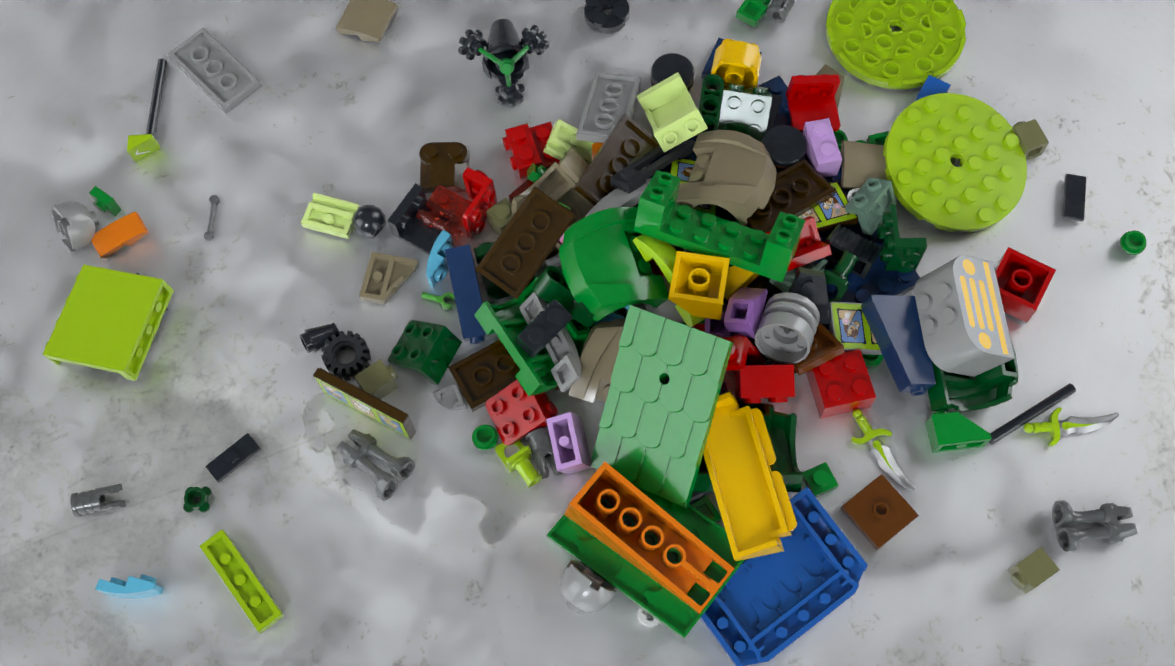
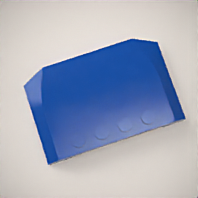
M808 487L790 499L797 520V527L791 531V536L780 538L784 551L745 559L700 617L735 666L769 662L853 596L859 587L858 583L863 572L866 571L867 563Z

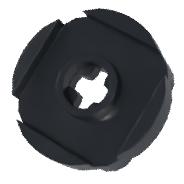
M627 0L585 1L584 18L587 25L593 30L596 28L601 30V33H615L621 30L629 19V4ZM606 9L611 10L609 15L601 12Z

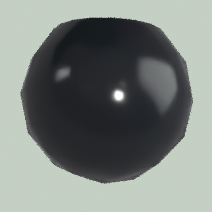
M375 205L360 206L354 212L351 220L355 232L359 236L368 239L376 237L386 225L385 214Z

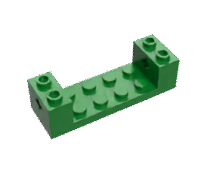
M656 171L639 199L633 231L698 254L730 258V265L783 282L795 255L806 220L798 218L793 214L780 212L769 235L763 231L740 225L737 222H731L716 217L713 214L693 209L687 205L676 203L681 178L673 176L668 172Z

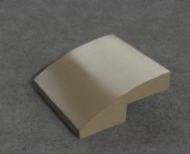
M350 0L335 29L339 34L358 35L362 41L380 42L398 5L389 0Z
M843 140L840 153L842 157L840 187L845 189L861 188L870 177L887 180L885 156H883L884 146Z
M573 147L565 153V156L558 163V166L576 183L590 165Z

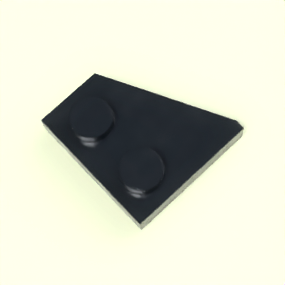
M799 267L788 293H797L808 298L816 305L819 311V323L830 325L831 318L824 272Z

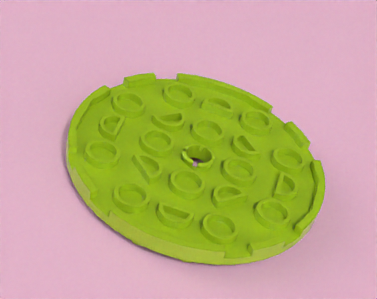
M833 0L826 19V37L837 61L860 80L882 88L913 89L922 87L929 75L940 79L955 66L966 42V21L962 9H958L953 2L954 0ZM898 26L901 31L891 32L892 29L890 27Z
M939 93L923 97L910 104L899 114L892 123L888 136L885 139L883 149L886 163L885 173L887 180L892 183L895 196L917 219H924L935 225L937 229L953 233L955 231H968L971 233L989 228L1006 217L1015 208L1023 194L1027 179V163L1019 144L1018 136L1015 135L1012 126L999 112L973 97L956 93ZM950 158L960 159V167H955L951 163Z

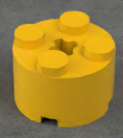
M733 39L723 40L722 44L715 51L711 74L722 77L724 86H729L730 83H738L744 85L743 89L751 88L753 90V87L758 84L762 61L759 46L755 43L734 41Z

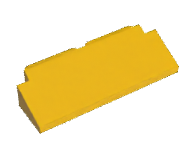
M730 392L722 394L718 397L703 455L735 561H741L782 552L784 549L780 538L792 535L791 531L797 527V520L782 475L778 471L772 472L770 465L776 461V455L763 414L757 408L751 409L749 406L739 408L738 401Z

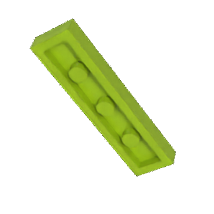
M223 529L199 546L259 633L262 634L284 617L281 610Z

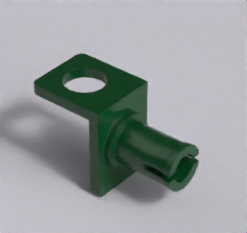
M844 250L833 270L830 269L828 271L825 269L824 271L826 274V285L834 284L838 288V295L833 299L828 298V302H840L851 284L847 282L849 280L847 276L859 258Z

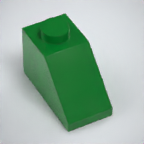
M939 410L932 413L925 423L932 453L985 447L992 439L989 432L959 412L948 413V410Z

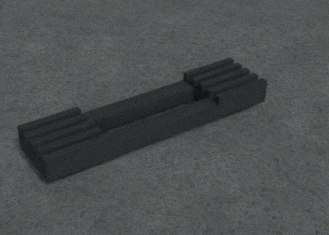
M688 139L666 152H663L661 146H658L611 176V186H615L619 190L623 189L624 192L627 191L630 194L644 185L646 179L654 175L657 170L660 171L678 159L680 161L694 152L693 147L696 141ZM666 153L664 157L654 162L644 170L639 171L640 169H642L643 167H645L646 165H648L649 163L653 162L654 160H656L657 158Z

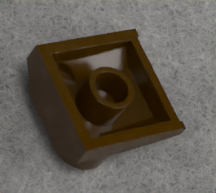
M432 142L423 145L419 152L421 159L420 186L424 188L425 193H467L462 174L469 167V147L459 142Z

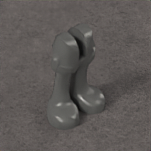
M353 429L347 436L360 449L356 451L344 441L336 449L343 457V462L351 468L358 467L371 476L376 484L377 497L382 501H386L395 493L398 486L397 480L389 473L377 467L367 457L371 456L381 462L400 480H405L412 474L415 462L409 457L397 458L391 456L376 445L377 440L373 436Z
M1065 500L1056 501L1053 505L1052 521L1054 527L1081 523L1100 524L1098 527L1075 529L1073 527L1059 529L1056 533V538L1062 550L1066 552L1077 550L1079 543L1082 541L1106 538L1108 542H1122L1125 538L1138 533L1135 523H1118L1119 520L1133 517L1131 507L1106 503L1096 510L1073 511L1071 505Z

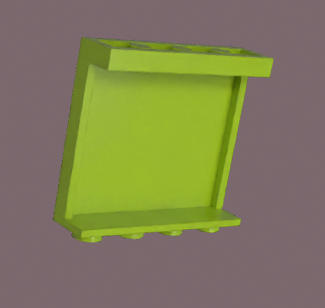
M83 264L42 355L56 365H59L62 361L116 372L128 380L136 381L174 290L163 279Z

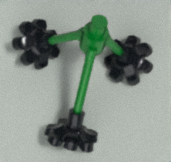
M532 25L530 30L524 28L521 32L523 48L513 58L501 60L484 49L487 41L482 39L483 34L480 30H476L474 33L472 29H468L465 32L467 38L461 37L459 39V44L463 46L459 47L458 53L466 55L468 60H473L475 55L480 56L483 54L499 65L500 71L505 74V78L500 80L501 86L495 88V94L499 95L497 101L500 104H504L507 101V105L512 107L515 105V100L519 103L523 102L524 97L521 93L525 91L523 84H518L516 78L511 79L510 74L514 70V64L526 52L528 54L533 52L537 55L543 54L550 44L544 40L547 38L544 31L538 33V26Z

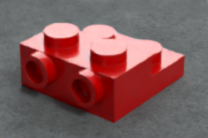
M551 122L530 128L528 123L505 130L506 137H503L502 141L506 152L510 151L512 157H509L513 171H518L520 179L527 177V170L532 163L538 167L541 165L549 169L555 162H560V160L543 152L553 129Z

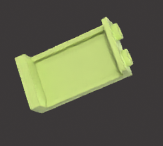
M678 72L637 95L651 124L653 134L663 152L708 129Z

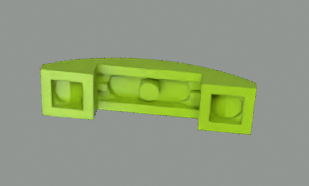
M644 234L633 239L632 241L645 261L648 262L654 259L671 285L677 251L669 243ZM678 305L675 306L689 327H693L705 320L703 317L691 315Z

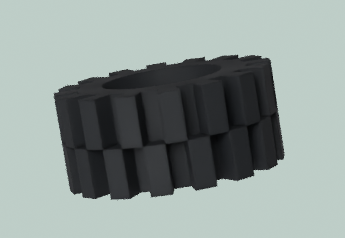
M339 331V337L333 334L331 335V342L328 339L324 342L327 347H322L321 351L324 355H321L329 373L341 379L343 377L345 381H350V376H353L355 380V375L363 371L364 367L370 366L368 360L371 361L370 350L365 340L358 333L354 335L352 331H347V335H345L343 331ZM345 348L354 349L356 351L354 360L346 364L337 361V355L341 350Z

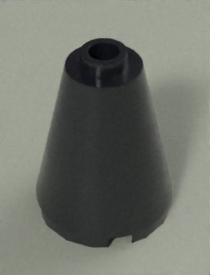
M498 19L491 26L485 50L501 60L513 58L523 48V45L513 23L508 19ZM527 53L514 64V70L510 74L511 79H521L526 69L528 70L529 59ZM483 55V72L488 78L492 79L493 77L500 82L501 79L505 78V74L500 71L499 65Z

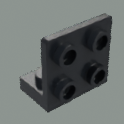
M415 183L387 222L392 235L430 255L431 249L442 230L450 234L459 218L455 214L427 200L424 188Z

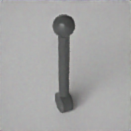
M212 195L209 198L211 209L207 232L204 233V239L207 241H211L214 238L212 229L216 205L220 203L217 195Z

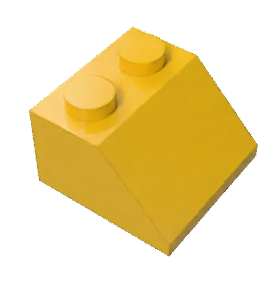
M677 251L668 299L693 316L721 320L730 258Z

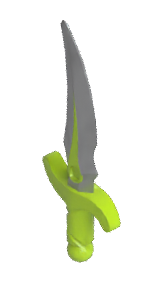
M1059 407L1052 411L1048 422L1026 423L1023 429L1026 433L1050 432L1052 439L1048 445L1054 446L1060 440V433L1066 435L1071 433L1083 434L1099 430L1114 421L1119 416V413L1116 412L1098 417L1070 416L1065 420H1058V415L1062 411V408Z
M860 409L853 410L852 415L865 436L863 438L852 437L851 441L857 445L867 443L869 452L875 455L877 463L891 479L900 486L913 492L917 491L900 470L890 448L879 438V436L891 437L892 433L886 429L873 430Z

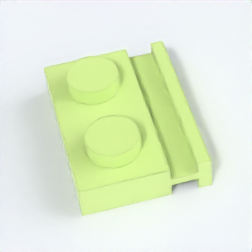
M558 119L554 124L543 152L561 161L565 153L573 147L590 164L592 144L598 142L577 140L576 133L578 129Z
M313 193V199L309 202L302 218V226L349 239L353 229L351 220L354 212L360 207L359 204Z

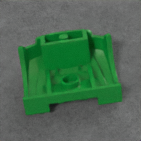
M615 207L595 212L574 223L564 232L563 243L559 247L563 275L576 302H583L593 314V320L599 321L617 309L629 305L646 303L652 305L653 308H657L668 300L669 295L662 275H653L649 261H645L632 241L640 234L633 231L638 207Z
M538 277L522 292L518 300L513 298L499 305L489 304L486 301L474 315L487 335L497 334L514 362L518 365L520 371L515 377L529 397L558 386L551 372L555 364L546 346L532 358L516 343L517 335L528 326L519 307L534 292L533 284ZM572 318L566 325V328L572 337L580 359L590 328Z

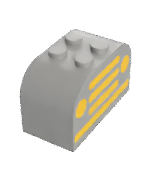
M961 255L917 280L914 293L924 345L930 359L937 367L946 372L975 377L1015 358L992 261Z

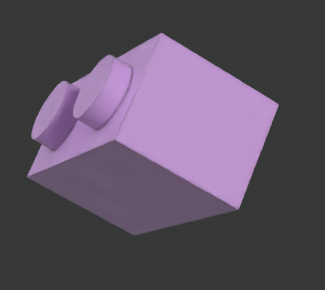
M829 118L805 122L803 135L807 141L806 156L809 164L822 177L837 175L842 157Z
M568 412L546 419L557 471L569 475L593 468L591 467L592 462L582 417Z

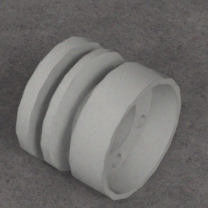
M784 292L771 297L765 306L762 319L755 334V345L759 351L767 358L778 363L792 364L804 360L810 352L814 334L820 321V314L816 305L808 298L797 293Z

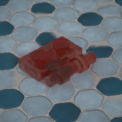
M438 185L426 202L427 208L432 211L426 212L420 209L416 217L422 220L424 225L430 228L435 227L440 231L444 230L451 234L453 238L459 240L463 235V231L459 230L458 227L460 225L465 228L463 215L472 201ZM442 215L443 217L449 219L450 221H448V222L446 223L445 221H443V220H441V219H439V218H440V216Z

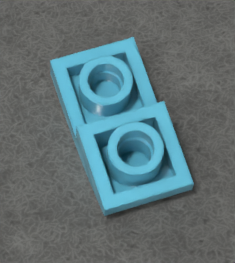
M444 230L436 239L427 263L426 276L429 285L433 288L438 281L444 280L448 272L445 261V249L454 248L451 234Z
M141 574L140 578L129 576L127 582L111 577L110 582L99 579L95 590L113 597L137 599L160 595L163 593L164 588L156 584L157 579Z

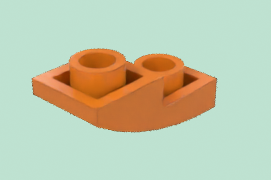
M133 212L96 232L91 241L100 258L107 259L124 245L132 246L145 236L148 230L138 212Z

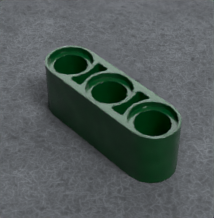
M716 74L707 75L703 79L699 103V112L708 127L707 130L710 131L718 130L724 89V80Z
M553 265L547 266L533 284V290L536 295L549 304L552 300H557L573 316L574 320L584 326L593 327L598 321L593 320V314L583 302H576L565 280L563 271Z

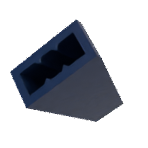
M470 244L445 249L463 339L465 342L470 341L471 345L485 342V337H490V335L486 334L474 316L483 304Z
M871 295L861 305V309L899 392L910 393L911 396L926 394L927 390L933 387L936 382L932 360L924 345L915 296Z

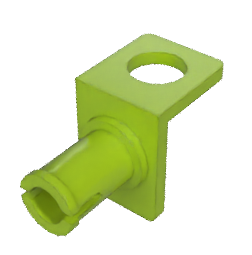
M520 440L513 445L517 446L519 451L509 458L504 454L506 447H508L507 445H504L502 442L495 447V452L509 472L512 473L517 470L528 488L536 485L542 479V476L539 475L530 462L532 454L529 446H524Z

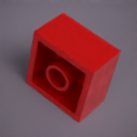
M1008 247L995 268L1004 312L1027 323L1036 312L1056 269Z
M860 349L842 353L806 372L820 419L853 412L855 409L870 408L876 399V394Z
M794 365L745 366L744 370H734L735 397L742 398V401H745V403H761V398H768V402L783 403L788 402V397H795Z

